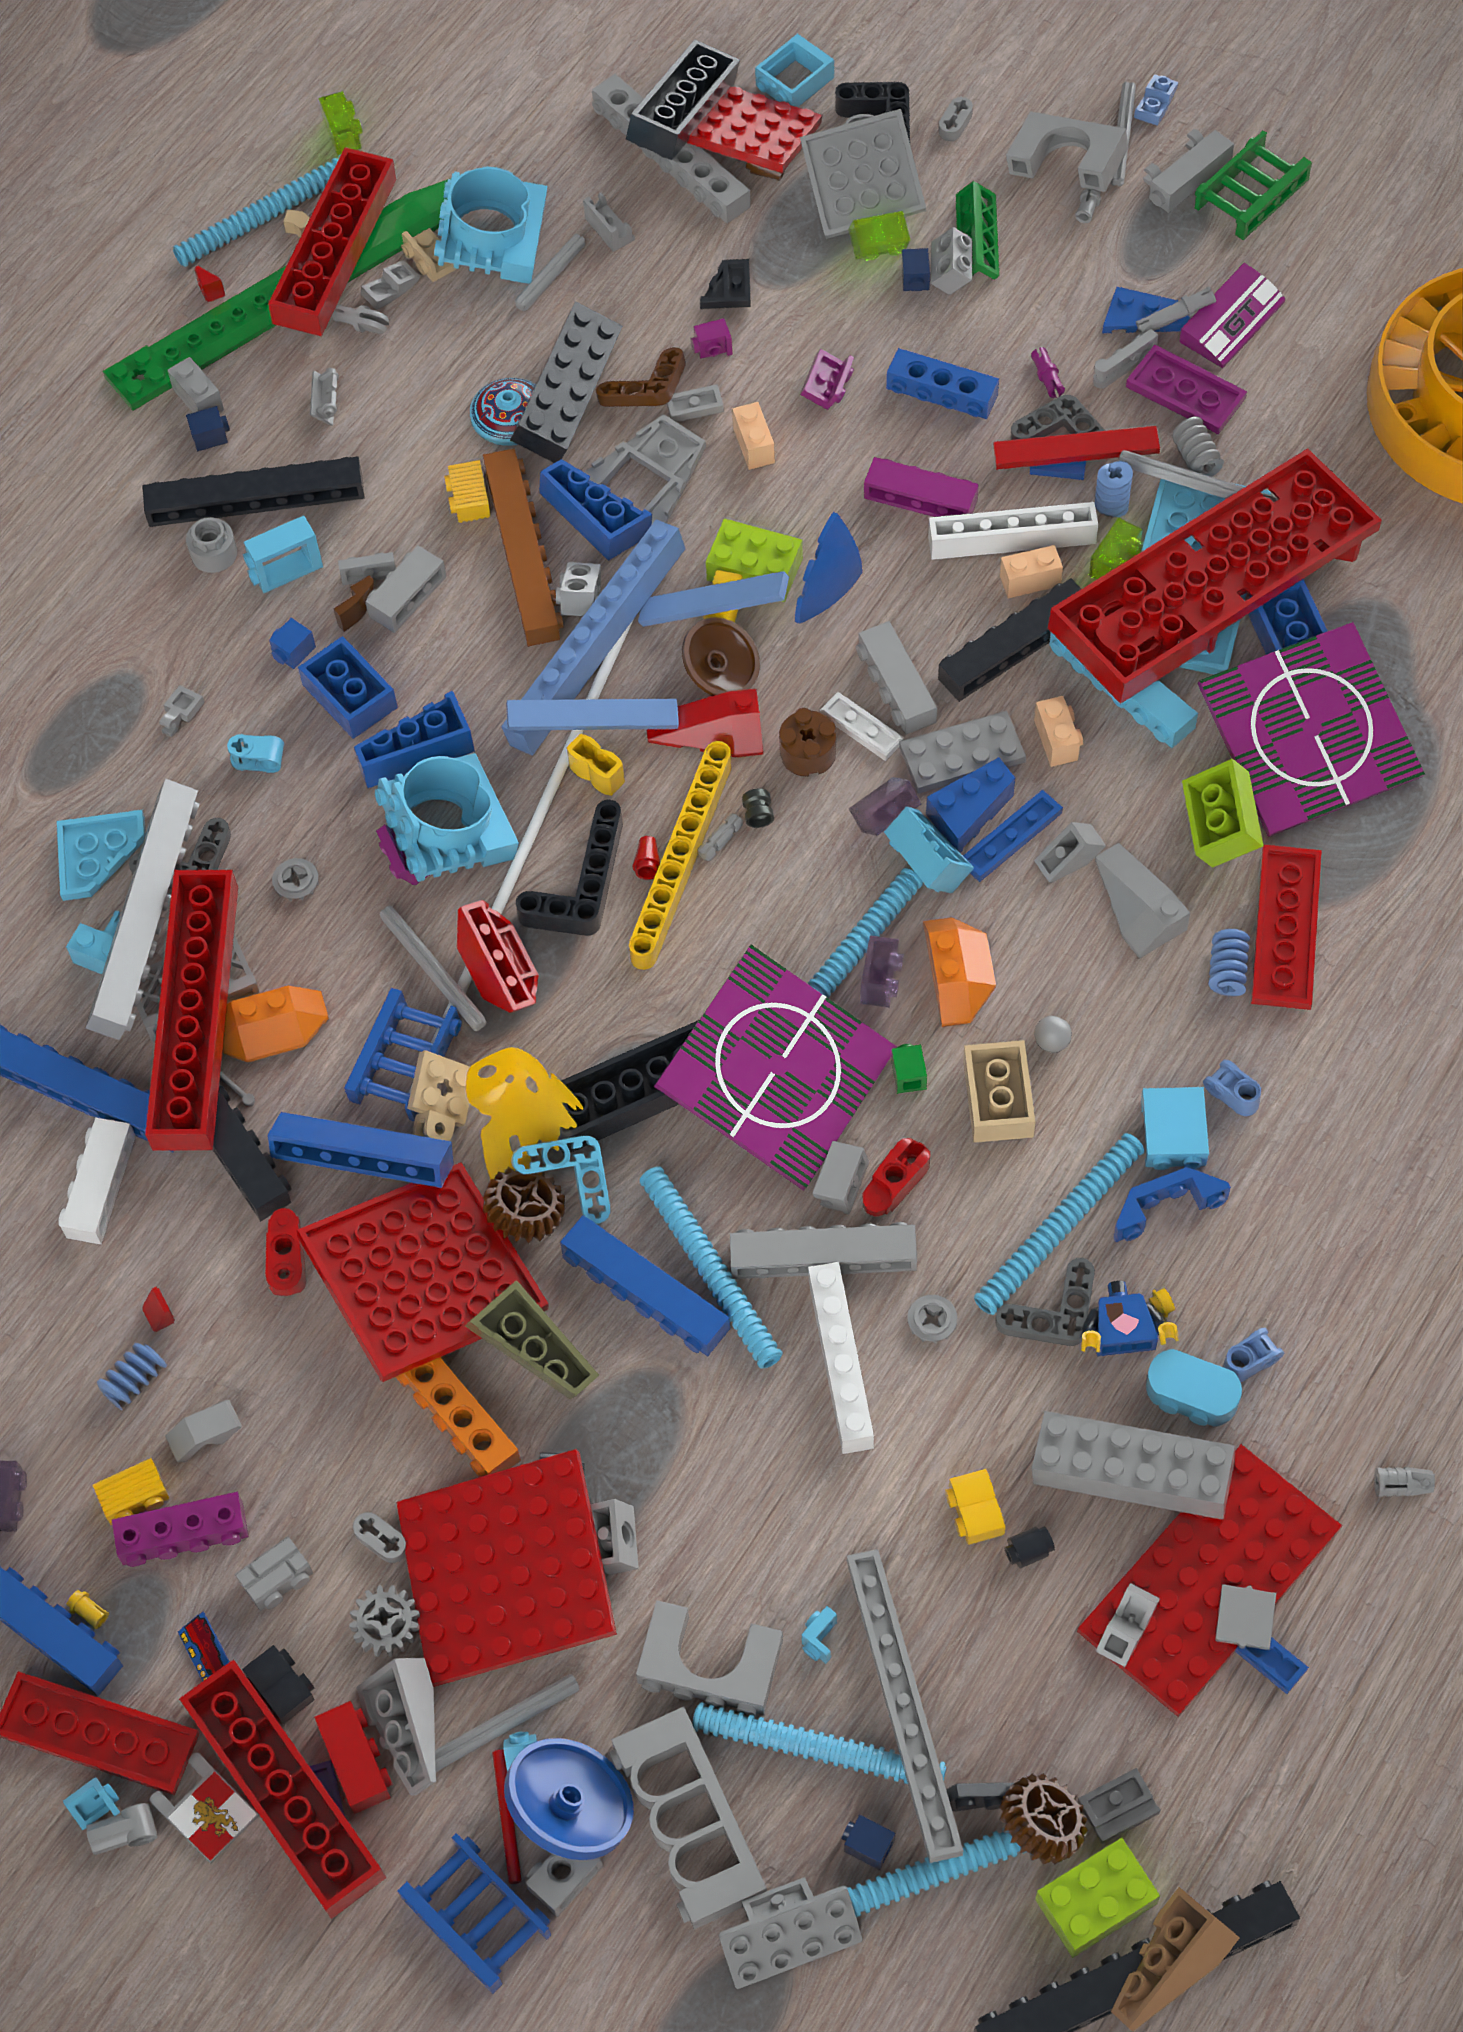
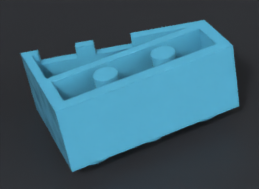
M906 806L884 831L890 839L889 844L897 852L901 853L926 887L938 893L940 891L953 893L974 869L967 859L918 809Z

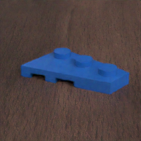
M1116 286L1103 325L1102 334L1112 333V330L1125 329L1126 333H1136L1138 329L1136 326L1137 320L1173 305L1178 300ZM1187 315L1154 332L1181 331V328L1191 317Z

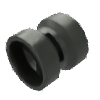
M757 788L749 790L742 795L743 807L747 810L745 813L746 824L749 827L761 828L770 825L774 821L773 809L769 807L771 798L768 790Z

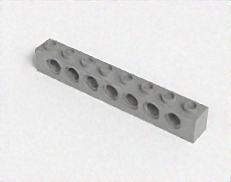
M616 74L592 89V106L595 112L609 120L613 128L619 129L623 134L627 135L631 113L644 98ZM686 143L675 158L670 160L640 147L648 158L656 161L665 173L671 174L681 187L687 188L698 202H703L710 208L714 216L720 217L727 224L750 208V190L702 148Z

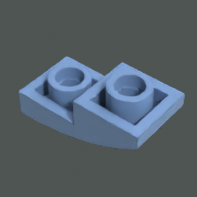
M1154 74L1146 87L1143 99L1135 109L1134 118L1158 126L1175 94L1178 82L1166 76Z

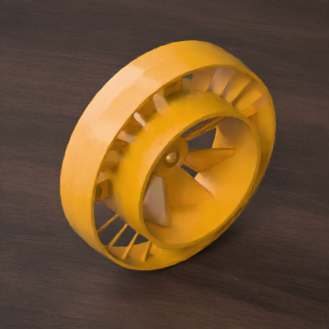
M1463 268L1428 281L1406 297L1396 308L1375 348L1366 394L1370 421L1376 436L1393 461L1421 485L1441 496L1463 504V398L1454 392H1463V379L1439 371L1434 358L1439 351L1447 346L1463 361ZM1441 306L1442 310L1438 312L1435 308ZM1413 389V399L1393 404L1388 390Z

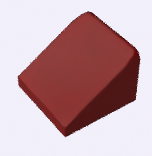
M196 266L194 269L195 275L205 300L211 302L224 297L225 291L222 280L202 267Z
M159 1287L152 1288L142 1309L152 1330L158 1332L173 1324L175 1319Z

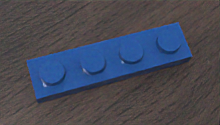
M1041 790L963 855L974 867L970 874L981 882L1059 817L1063 812V807L1044 790Z

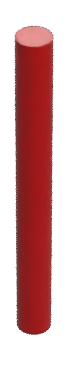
M500 1749L493 1751L492 1755L508 1883L518 1884L522 1882L515 1824L505 1800L504 1784L507 1767L504 1750Z

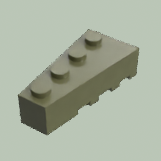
M517 1280L465 1325L468 1329L569 1399L576 1397L599 1376L596 1370Z

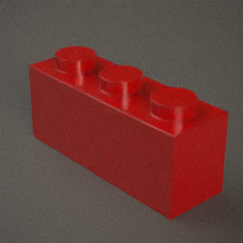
M348 1701L315 1716V1721L354 1815L390 1799L391 1796L387 1788L393 1786L386 1767L382 1769L378 1767L375 1758L381 1756L374 1738L372 1737L367 1740L363 1728L369 1725L362 1708L355 1710L352 1702Z

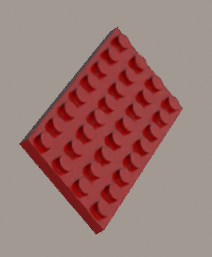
M1241 1444L1235 1450V1461L1224 1519L1180 1512L1078 1627L1077 1632L1097 1648L1130 1583L1160 1598L1127 1665L1124 1667L1114 1661L1112 1662L1179 1717L1239 1646L1215 1641L1222 1584L1241 1588L1251 1586L1253 1590L1276 1593V1605L1337 1535L1343 1525Z

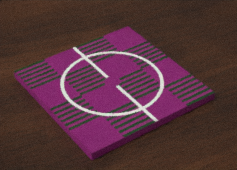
M1354 622L1206 677L1197 683L1231 758L1250 774L1257 815L1268 837L1412 782L1425 775Z
M750 945L654 1087L804 1191L826 1159L832 1141L837 1142L890 1060L891 1050L897 1048V1046L759 949Z

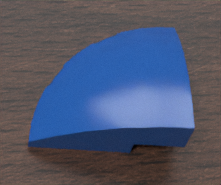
M832 512L817 540L819 545L815 553L816 560L811 559L807 564L803 576L805 584L802 595L797 598L795 610L796 623L801 624L830 608L853 587L863 573L862 561L854 538L841 517L835 512Z

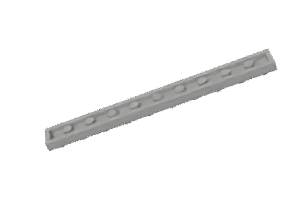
M876 1549L847 1555L846 1562L929 1862L933 1863L963 1856L961 1840L879 1551Z

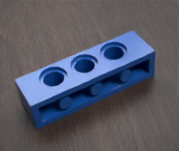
M898 348L887 370L886 389L898 394L918 398L921 401L935 403L947 409L958 410L973 417L988 419L998 397L999 378Z

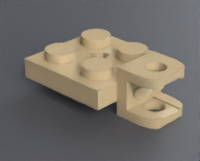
M426 1050L419 1052L407 1107L409 1110L420 1113L415 1117L413 1135L450 1141L454 1127L465 1125L470 1104L466 1095V1077L470 1066ZM444 1083L447 1087V1093L442 1096L441 1090L437 1088V1084Z

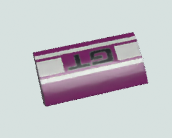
M1243 263L1214 293L1216 302L1198 310L1181 328L1179 342L1222 369L1286 300L1282 293L1268 279L1246 263Z

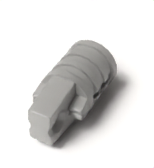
M1409 1467L1376 1468L1374 1472L1375 1493L1377 1497L1414 1496L1432 1493L1435 1488V1475L1432 1470Z

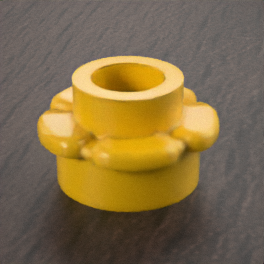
M1165 1288L1159 1291L1152 1290L1153 1297L1149 1298V1302L1167 1318L1169 1313L1176 1310L1168 1291Z

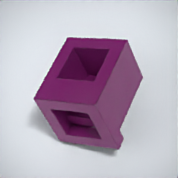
M724 318L694 326V337L690 338L694 354L699 353L700 359L714 357L722 353H726L727 356L733 355L732 338Z

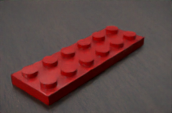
M1263 844L1251 1004L1311 1010L1322 850Z
M19 1671L0 1711V1738L175 1795L189 1762L188 1760L200 1735L196 1729Z

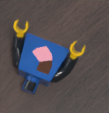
M1113 1281L1107 1285L1109 1297H1102L1098 1300V1306L1090 1310L1082 1326L1081 1351L1085 1352V1348L1088 1346L1094 1347L1098 1357L1156 1350L1158 1335L1161 1345H1166V1338H1174L1176 1342L1179 1341L1177 1325L1168 1322L1152 1303L1145 1302L1142 1294L1128 1295L1125 1281Z

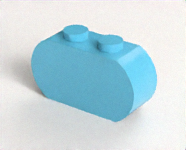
M1175 1349L1163 1351L1152 1360L1146 1379V1391L1153 1404L1158 1405L1166 1413H1179L1187 1416L1190 1421L1201 1426L1208 1424L1215 1427L1231 1420L1237 1411L1242 1394L1240 1380L1234 1371Z

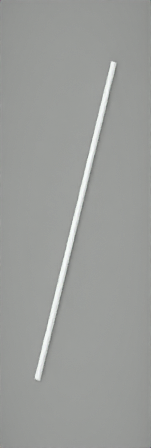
M632 622L604 658L586 699L599 698ZM572 730L493 903L492 909L500 914L504 910L569 765L567 746L579 734H583L584 730ZM465 966L457 985L466 994L472 977ZM450 1001L443 1014V1018L446 1017L450 1006H453ZM437 1028L434 1034V1037L431 1041L432 1043H434L437 1037V1034L440 1030L439 1028Z

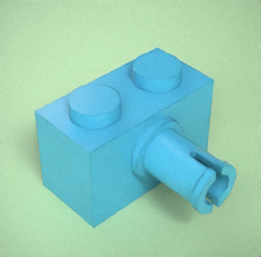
M120 911L113 913L104 931L94 929L82 923L79 924L66 946L74 964L102 974L120 918Z

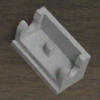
M602 193L598 194L599 201L595 205L590 197L583 199L585 219L613 252L635 240L630 225L626 222L623 224L607 205L606 197Z
M832 1141L812 1193L815 1198L821 1199V1206L850 1214L869 1165L864 1148Z

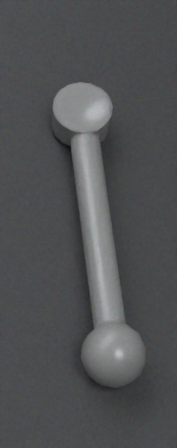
M220 1071V1079L243 1098L244 1105L248 1107L254 1105V1096L250 1093L246 1094Z

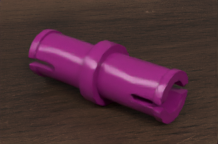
M1039 348L1041 357L1037 349H1035L1031 353V359L1038 370L1037 376L1039 380L1044 383L1049 397L1057 398L1054 392L1055 389L1060 397L1065 392V388L1059 379V370L1056 364L1051 362L1046 348Z

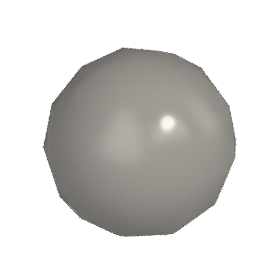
M1047 1016L1036 1025L1034 1036L1036 1043L1042 1050L1058 1053L1070 1044L1072 1031L1070 1025L1065 1020L1056 1016Z

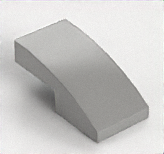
M404 260L383 269L381 278L361 286V295L377 310L409 290L420 279V275Z

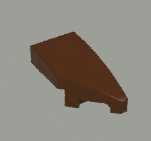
M370 575L350 587L351 598L333 608L337 624L344 632L356 624L366 613L367 606L365 601L374 587V580Z

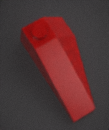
M757 689L728 691L677 706L678 729H646L648 743L676 748L688 746L699 748L700 752H704L710 743L721 741L729 746L731 757L763 755Z

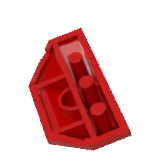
M484 900L461 906L458 909L457 949L483 1000L509 1013L536 1004L535 996L539 974L513 923L498 911L490 908L489 904Z

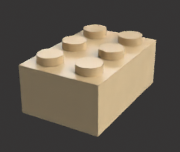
M1025 1041L964 1045L963 1064L973 1143L1033 1138L1035 1115Z

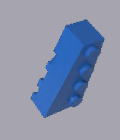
M562 459L540 471L539 493L608 561L639 543L652 525V513L645 509L643 511L633 506L632 501L625 497L623 499L611 493V488L604 484L594 483L590 480L589 475Z
M453 690L445 694V699L436 704L431 702L422 707L423 711L414 717L409 718L406 716L399 720V724L389 731L384 729L354 746L359 769L367 788L378 785L380 778L386 777L387 781L394 780L397 774L402 773L405 776L418 762L437 756L457 758L475 752L471 730Z

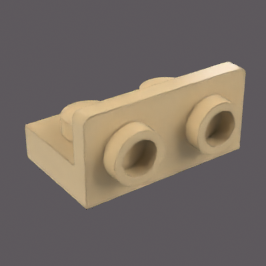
M430 228L413 238L407 231L402 233L404 244L401 247L408 259L412 258L416 262L419 272L422 275L426 274L432 282L456 270L454 263L444 262L443 266L438 265L439 257L434 256L436 240H439V238Z

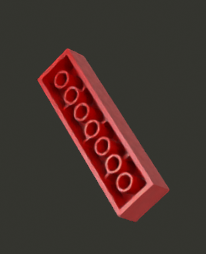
M344 147L268 303L272 324L322 337L396 182L393 159Z
M234 1659L179 1698L331 1919L387 1878Z

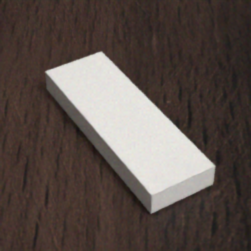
M839 692L820 709V713L826 715L837 728L885 761L899 748V742L904 740L903 736Z

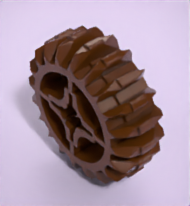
M509 1166L504 1173L498 1171L495 1178L489 1181L487 1191L484 1192L483 1212L487 1214V1223H494V1232L503 1230L504 1239L509 1235L515 1236L516 1242L520 1238H525L529 1244L533 1237L541 1241L545 1235L551 1236L554 1229L560 1226L565 1213V1195L561 1194V1185H554V1177L545 1178L544 1171L522 1174L514 1171Z
M1032 1773L1025 1778L1018 1779L1005 1792L1004 1799L999 1807L1003 1811L999 1819L1006 1823L1003 1832L1010 1833L1012 1836L1010 1844L1017 1843L1021 1847L1020 1854L1028 1852L1031 1861L1039 1858L1043 1865L1050 1862L1057 1864L1063 1860L1065 1861L1067 1858H1071L1082 1847L1085 1841L1084 1837L1088 1832V1829L1085 1827L1088 1818L1081 1814L1084 1806L1077 1804L1075 1801L1077 1794L1071 1795L1067 1791V1784L1060 1786L1056 1777L1048 1780L1044 1773L1040 1776Z

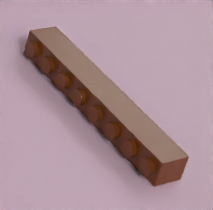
M515 448L483 454L486 476L527 646L560 640L559 629L564 628L561 613H555L554 606H558L556 604L555 589L549 590L548 584L553 583L550 568H544L543 562L547 561L544 545L539 546L537 541L542 539L539 523L533 524L532 518L536 517L534 503L527 500V496H531L528 479L522 480L521 476L526 474L523 459H517Z

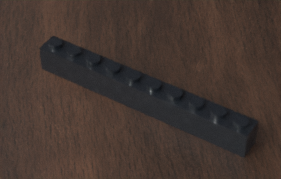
M1270 1880L1265 1881L1252 1889V1895L1241 1899L1240 1895L1233 1896L1222 1903V1909L1211 1913L1240 1937L1223 1960L1298 1924L1300 1916L1281 1881L1273 1885ZM1146 1938L1131 1946L1132 1952L1120 1956L1119 1952L1107 1956L1100 1961L1102 1966L1092 1971L1085 1967L1070 1975L1071 1981L1059 1986L1056 1981L1046 1985L1039 1990L1041 1995L1031 2000L1024 1996L1008 2005L1010 2010L998 2015L996 2011H992L978 2019L979 2024L975 2026L974 2032H1075L1113 2014L1111 2011L1128 1975L1137 1971L1143 1958L1139 1952L1144 1943H1150V1939Z

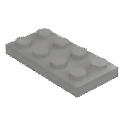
M1007 711L899 742L900 751L918 794L949 785L1000 757L1007 768L1026 762L1025 752Z

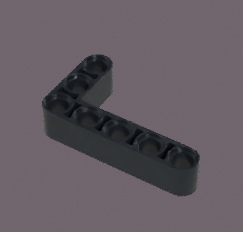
M845 82L836 87L835 111L841 117L851 118L859 114L877 116L901 109L910 143L909 87L902 82Z
M605 799L599 802L595 808L576 897L535 891L522 892L517 896L515 903L520 924L528 928L590 936L599 931L623 827L619 803L611 799ZM607 816L613 817L611 819H604ZM608 841V843L600 844L599 842ZM597 865L603 866V867L600 868V869H594V868H593V867H595V866H597ZM591 890H596V891H598L597 893H594V894H588V893H587V892H589V891H591ZM530 907L535 908L532 911H525V909ZM557 911L564 912L561 915H553ZM586 915L592 916L589 919H582Z

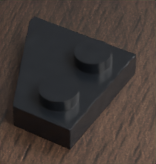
M749 259L722 260L717 269V274L709 282L708 291L705 296L700 298V309L751 307Z
M1014 1782L956 1783L946 1789L952 1812L984 1807L986 1810L1000 1809L999 1807L1004 1799L1005 1792Z

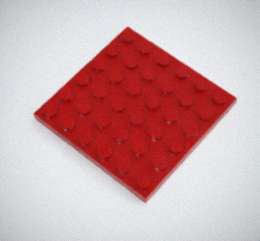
M461 1162L453 1165L442 1188L409 1183L297 1230V1238L382 1383L483 1339L465 1325L516 1280L544 1312L548 1310V1301L509 1238L506 1237L504 1239L503 1230L494 1232V1223H487V1214L483 1212V1196Z
M577 1449L396 1502L402 1536L406 1542L405 1554L413 1599L416 1602L415 1610H418L420 1613L417 1622L420 1627L419 1633L423 1656L433 1687L617 1635L580 1452Z

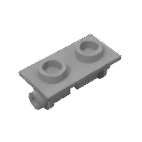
M334 368L326 369L323 374L316 371L312 372L310 415L331 426L333 425L334 414L337 412L335 389L339 379V374Z

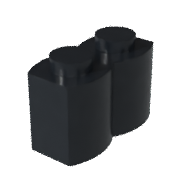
M272 1645L246 1665L242 1671L284 1725L315 1700L311 1693L315 1687L304 1673L298 1676L291 1668L296 1663L285 1648L278 1651Z

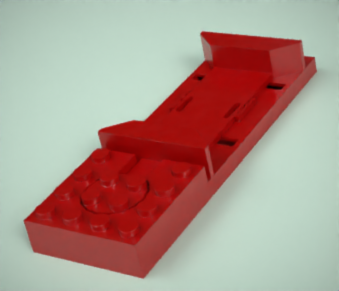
M1307 448L1052 607L1048 629L1121 704L1202 651L1206 650L1209 654L1212 653L1215 649L1219 632L1333 559L1349 562L1357 560L1362 541L1379 531L1382 519ZM1267 488L1278 500L1273 502L1261 492ZM1192 536L1202 548L1195 551L1185 539ZM1248 592L1252 597L1245 601L1241 596Z

